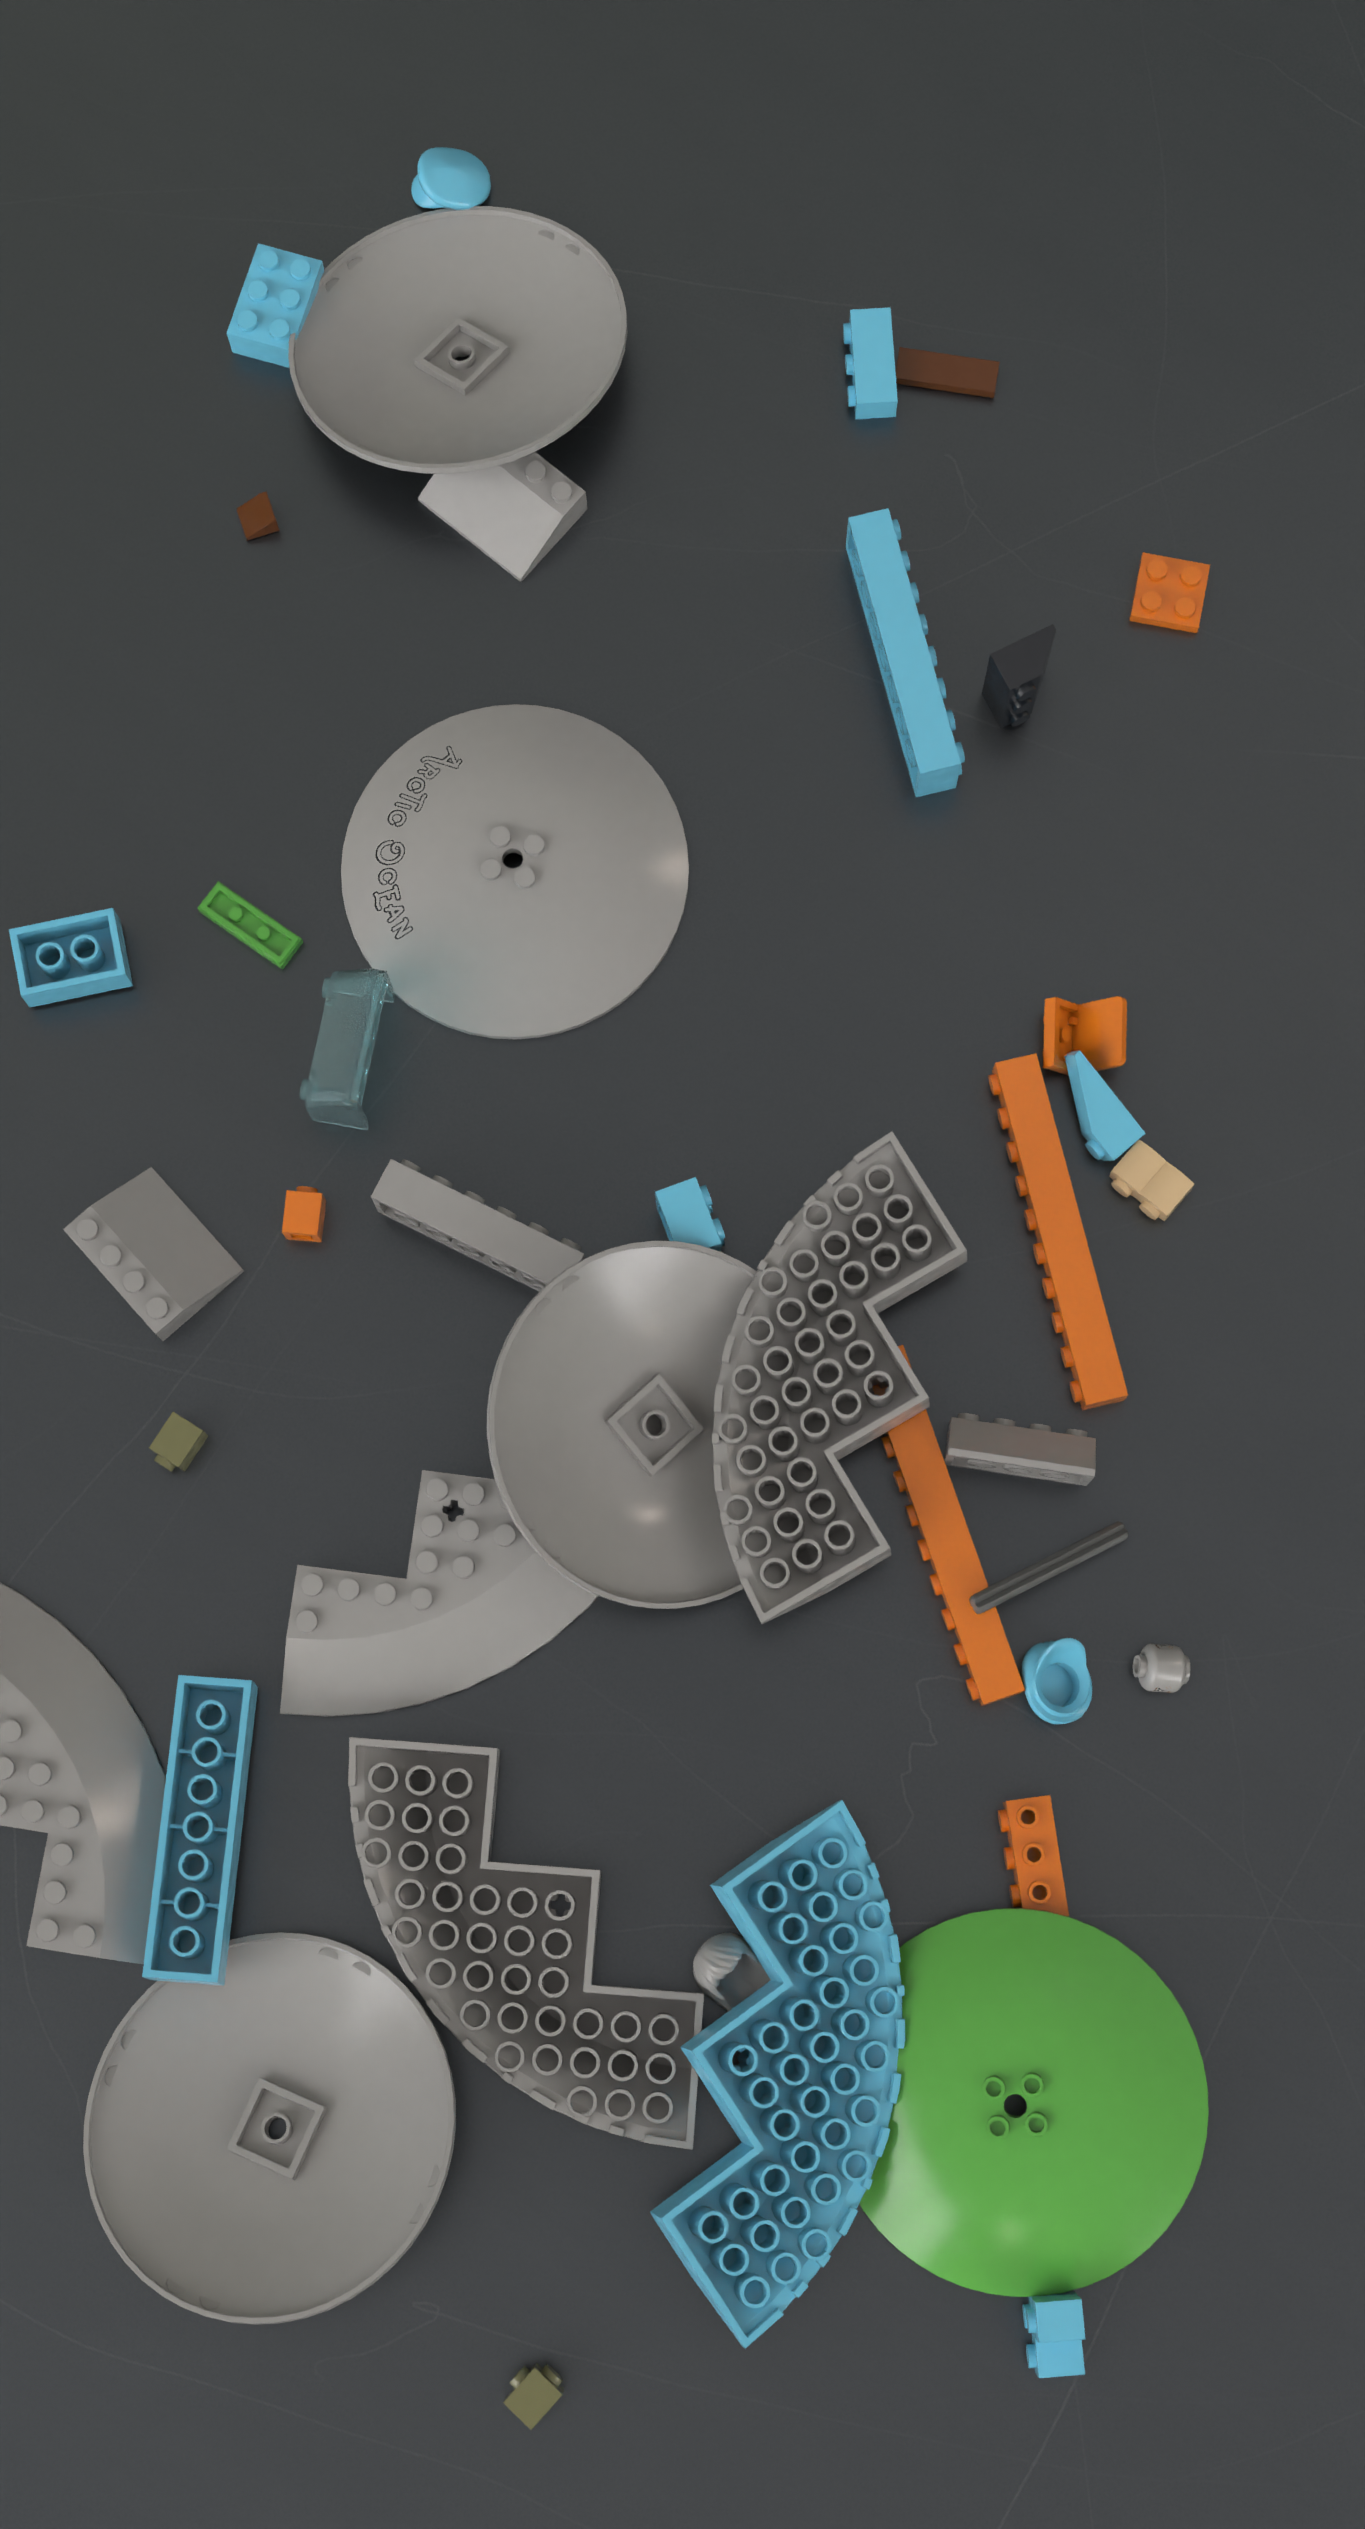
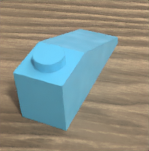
M1080 1050L1069 1052L1064 1057L1081 1134L1088 1141L1085 1146L1097 1160L1114 1161L1146 1133Z

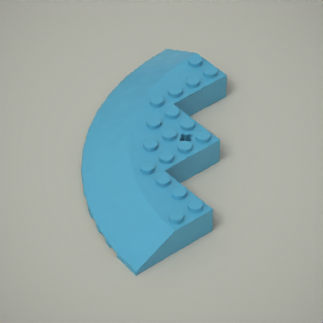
M843 1800L837 1801L772 1840L710 1885L769 1976L770 1981L680 2048L742 2143L650 2211L693 2280L745 2349L784 2315L782 2312L796 2297L799 2298L809 2287L807 2284L821 2267L824 2268L831 2257L829 2254L842 2235L845 2236L858 2212L856 2209L866 2189L869 2190L873 2181L871 2177L879 2157H882L890 2133L888 2126L893 2104L897 2103L900 2090L901 2074L897 2073L899 2048L904 2049L905 2019L902 2018V1996H905V1988L901 1983L899 1968L901 1958L897 1934H894L889 1912H891L890 1906L878 1879L880 1876L875 1863H872L865 1846L866 1841ZM736 2051L741 2052L737 2057L738 2065L732 2063V2058Z

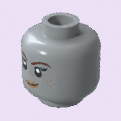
M1147 1644L1143 1647L1140 1655H1136L1133 1660V1674L1139 1678L1141 1686L1147 1691L1174 1693L1182 1685H1185L1190 1677V1660L1187 1655H1184L1182 1649L1176 1645Z

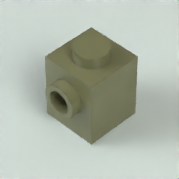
M536 2362L530 2370L524 2365L509 2382L514 2388L505 2397L503 2403L532 2430L563 2395L564 2388L560 2385L563 2379L548 2364L542 2368Z

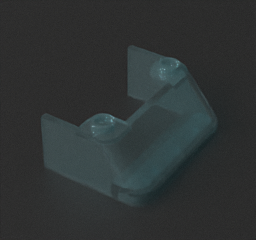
M369 968L334 971L331 978L325 977L322 998H326L309 1079H303L300 1100H305V1107L312 1121L368 1130L369 1123L361 1107L383 1002L395 1003L396 996L388 973L385 970Z

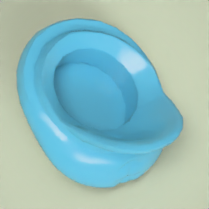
M435 147L426 150L420 156L417 165L418 174L412 182L411 189L413 200L420 207L464 210L480 206L488 198L491 190L490 174L483 162L473 154L461 149Z
M1062 1638L1056 1641L1037 1643L1026 1652L1022 1661V1680L1030 1707L1039 1718L1055 1725L1067 1724L1080 1719L1087 1711L1092 1699V1679L1086 1665L1085 1648L1080 1641L1074 1638Z

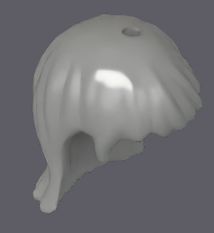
M721 1933L710 1937L699 1948L693 1960V1975L697 1985L705 1995L727 2012L770 1981L769 1976L745 1939L735 1933Z

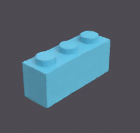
M891 307L850 310L849 323H843L844 344H850L851 354L845 355L846 375H852L853 386H848L847 388L848 407H855V419L896 417L898 399Z

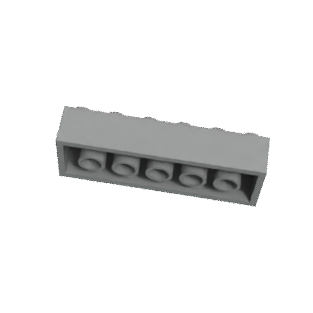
M390 1159L371 1195L379 1213L539 1292L564 1270L585 1259L584 1253L580 1252L582 1247L566 1238H562L561 1242L548 1236L549 1231L546 1228L530 1222L529 1226L517 1221V1215L506 1208L498 1206L497 1210H494L484 1205L485 1199L467 1190L465 1194H462L452 1189L453 1184L438 1175H434L431 1179L420 1173L421 1168L405 1159H402L401 1163Z

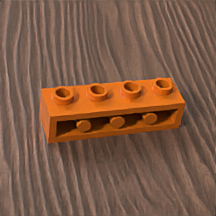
M1046 1795L1003 1802L1004 1809L998 1810V1820L1001 1833L1007 1832L1009 1847H1004V1859L1006 1869H1013L1015 1884L1009 1885L1012 1907L1043 1910L1069 1916L1051 1796Z

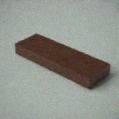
M899 347L895 371L896 384L994 398L1000 362Z

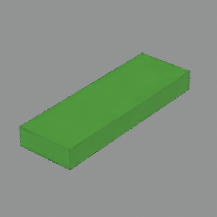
M219 881L197 908L201 914L282 970L303 944L302 938Z

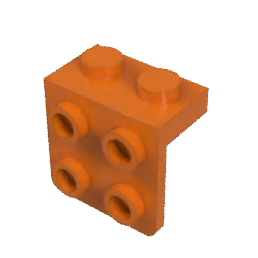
M1115 996L1083 1004H1076L1058 997L1045 999L1043 1068L1068 1075L1064 1056L1069 1052L1078 1050L1083 1053L1096 1071L1124 1065L1126 1061L1127 1000L1125 998Z

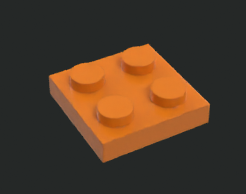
M1143 552L1129 621L1197 633L1210 565Z

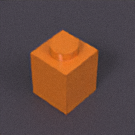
M298 1186L296 1191H286L282 1233L286 1239L322 1242L326 1199L322 1193H318L317 1188Z

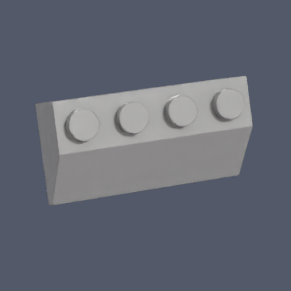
M958 1413V1418L951 1417L949 1421L944 1461L948 1466L1087 1486L1095 1477L1096 1438L1087 1437L1088 1432L1066 1429L1065 1434L1051 1432V1426L1043 1424H1030V1428L1016 1427L1015 1421L995 1418L994 1423L979 1421L980 1416L969 1413Z

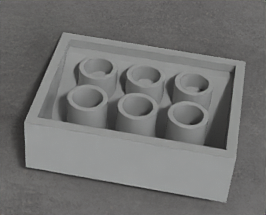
M536 452L491 468L461 473L433 474L418 497L419 502L520 582L527 577L587 510L586 491Z
M152 1167L89 1206L63 1229L162 1341L166 1340L244 1272L240 1265Z

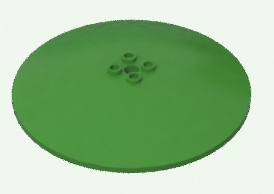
M997 1908L972 1912L948 1919L928 1928L904 1943L899 1948L901 1983L905 1988V1996H902V2018L905 2019L904 2049L899 2048L897 2073L901 2074L900 2090L897 2103L893 2104L888 2126L890 2128L888 2141L882 2157H879L871 2177L873 2180L869 2190L866 2189L859 2203L865 2214L899 2251L919 2266L952 2283L987 2294L1030 2297L1065 2293L1105 2279L1132 2263L1167 2230L1181 2210L1195 2182L1207 2138L1209 2115L1208 2086L1203 2059L1185 2012L1171 1990L1155 1970L1137 1953L1115 1937L1075 1918L1049 1911L1026 1908ZM1012 2094L1022 2096L1027 2104L1026 2111L1019 2116L1011 2115L1005 2109V2099Z

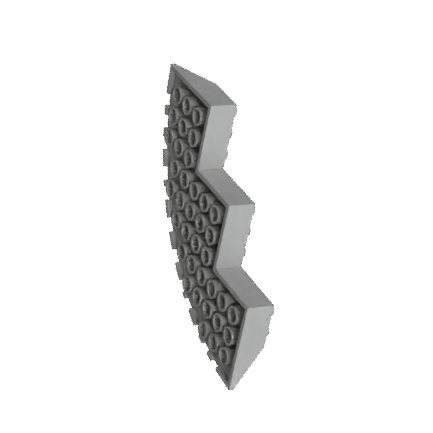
M893 1131L855 1155L853 1160L843 1169L836 1171L829 1177L827 1182L803 1204L804 1206L793 1219L785 1224L766 1257L760 1261L757 1267L758 1270L739 1303L732 1330L724 1346L722 1365L714 1398L712 1433L714 1485L724 1535L740 1582L761 1624L832 1591L891 1556L890 1546L838 1460L930 1407L927 1393L878 1313L967 1262L965 1246ZM878 1384L880 1388L887 1387L885 1389L886 1393L881 1396L873 1395V1386Z
M651 1415L646 1421V1429L651 1435L655 1436L660 1432L662 1424L656 1415ZM422 1470L406 1579L297 1565L286 1636L280 1714L317 1717L375 1714L423 1705L447 1695L467 1690L494 1675L512 1668L522 1659L552 1641L565 1627L584 1613L598 1598V1595L584 1590L563 1577L529 1545L505 1507L495 1479ZM454 1505H458L464 1514L463 1516H457L456 1520L451 1522L446 1512L452 1509Z
M0 1582V1825L48 1833L26 1946L144 1964L166 1782L165 1770L160 1764L146 1727L131 1706L127 1695L103 1667L96 1655L78 1640L62 1622L51 1616L25 1595Z
M349 1737L348 1786L351 1803V1821L353 1823L355 1847L364 1877V1885L377 1914L381 1930L390 1943L399 1964L410 1982L413 1983L426 2001L433 2014L457 2037L471 2054L495 2071L507 2083L520 2089L549 2109L558 2111L596 2129L622 2137H628L649 2144L693 2150L698 2074L680 2047L702 2031L704 1993L593 1984L601 1870L491 1862L501 1750L488 1747ZM560 1894L565 1895L566 1902H571L570 1910H565L562 1917L557 1916L556 1909H551V1902L557 1901Z

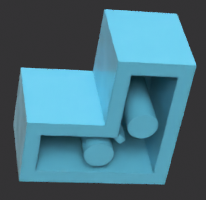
M1074 2290L1060 2294L1028 2297L1029 2304L1022 2305L1024 2327L1028 2328V2333H1032L1033 2343L1026 2344L1028 2368H1035L1038 2378L1085 2375L1082 2340H1085L1082 2299Z

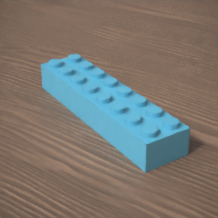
M889 508L848 517L845 547L916 797H921L956 788L958 776L962 775L961 763L965 762V756L961 742L955 743L952 731L956 730L953 712L951 709H945L943 699L947 697L943 678H937L934 667L937 666L935 649L933 645L928 646L925 635L928 634V625L925 615H919L916 603H919L918 589L915 582H909L907 572L910 571V561L907 551H901L898 540H901L900 525L897 519L892 520Z
M178 1675L142 1977L146 1979L225 1985L258 1687L252 1680Z

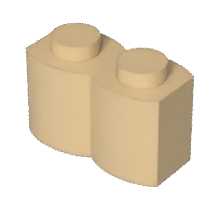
M1141 1140L1136 1141L1112 1169L1109 1176L1113 1180L1111 1183L1112 1187L1124 1197L1131 1195L1141 1203L1139 1206L1141 1211L1153 1220L1159 1217L1165 1221L1194 1186V1183L1186 1175L1166 1162L1155 1150Z

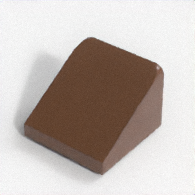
M267 491L258 494L237 508L247 541L279 531Z

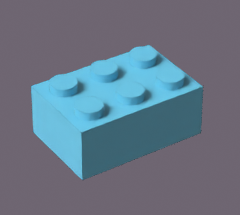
M258 243L227 330V337L233 353L290 368L288 359L290 334L295 333V340H297L318 292L320 279L324 273L322 260Z
M114 908L9 929L20 994L30 1008L133 986L121 920Z

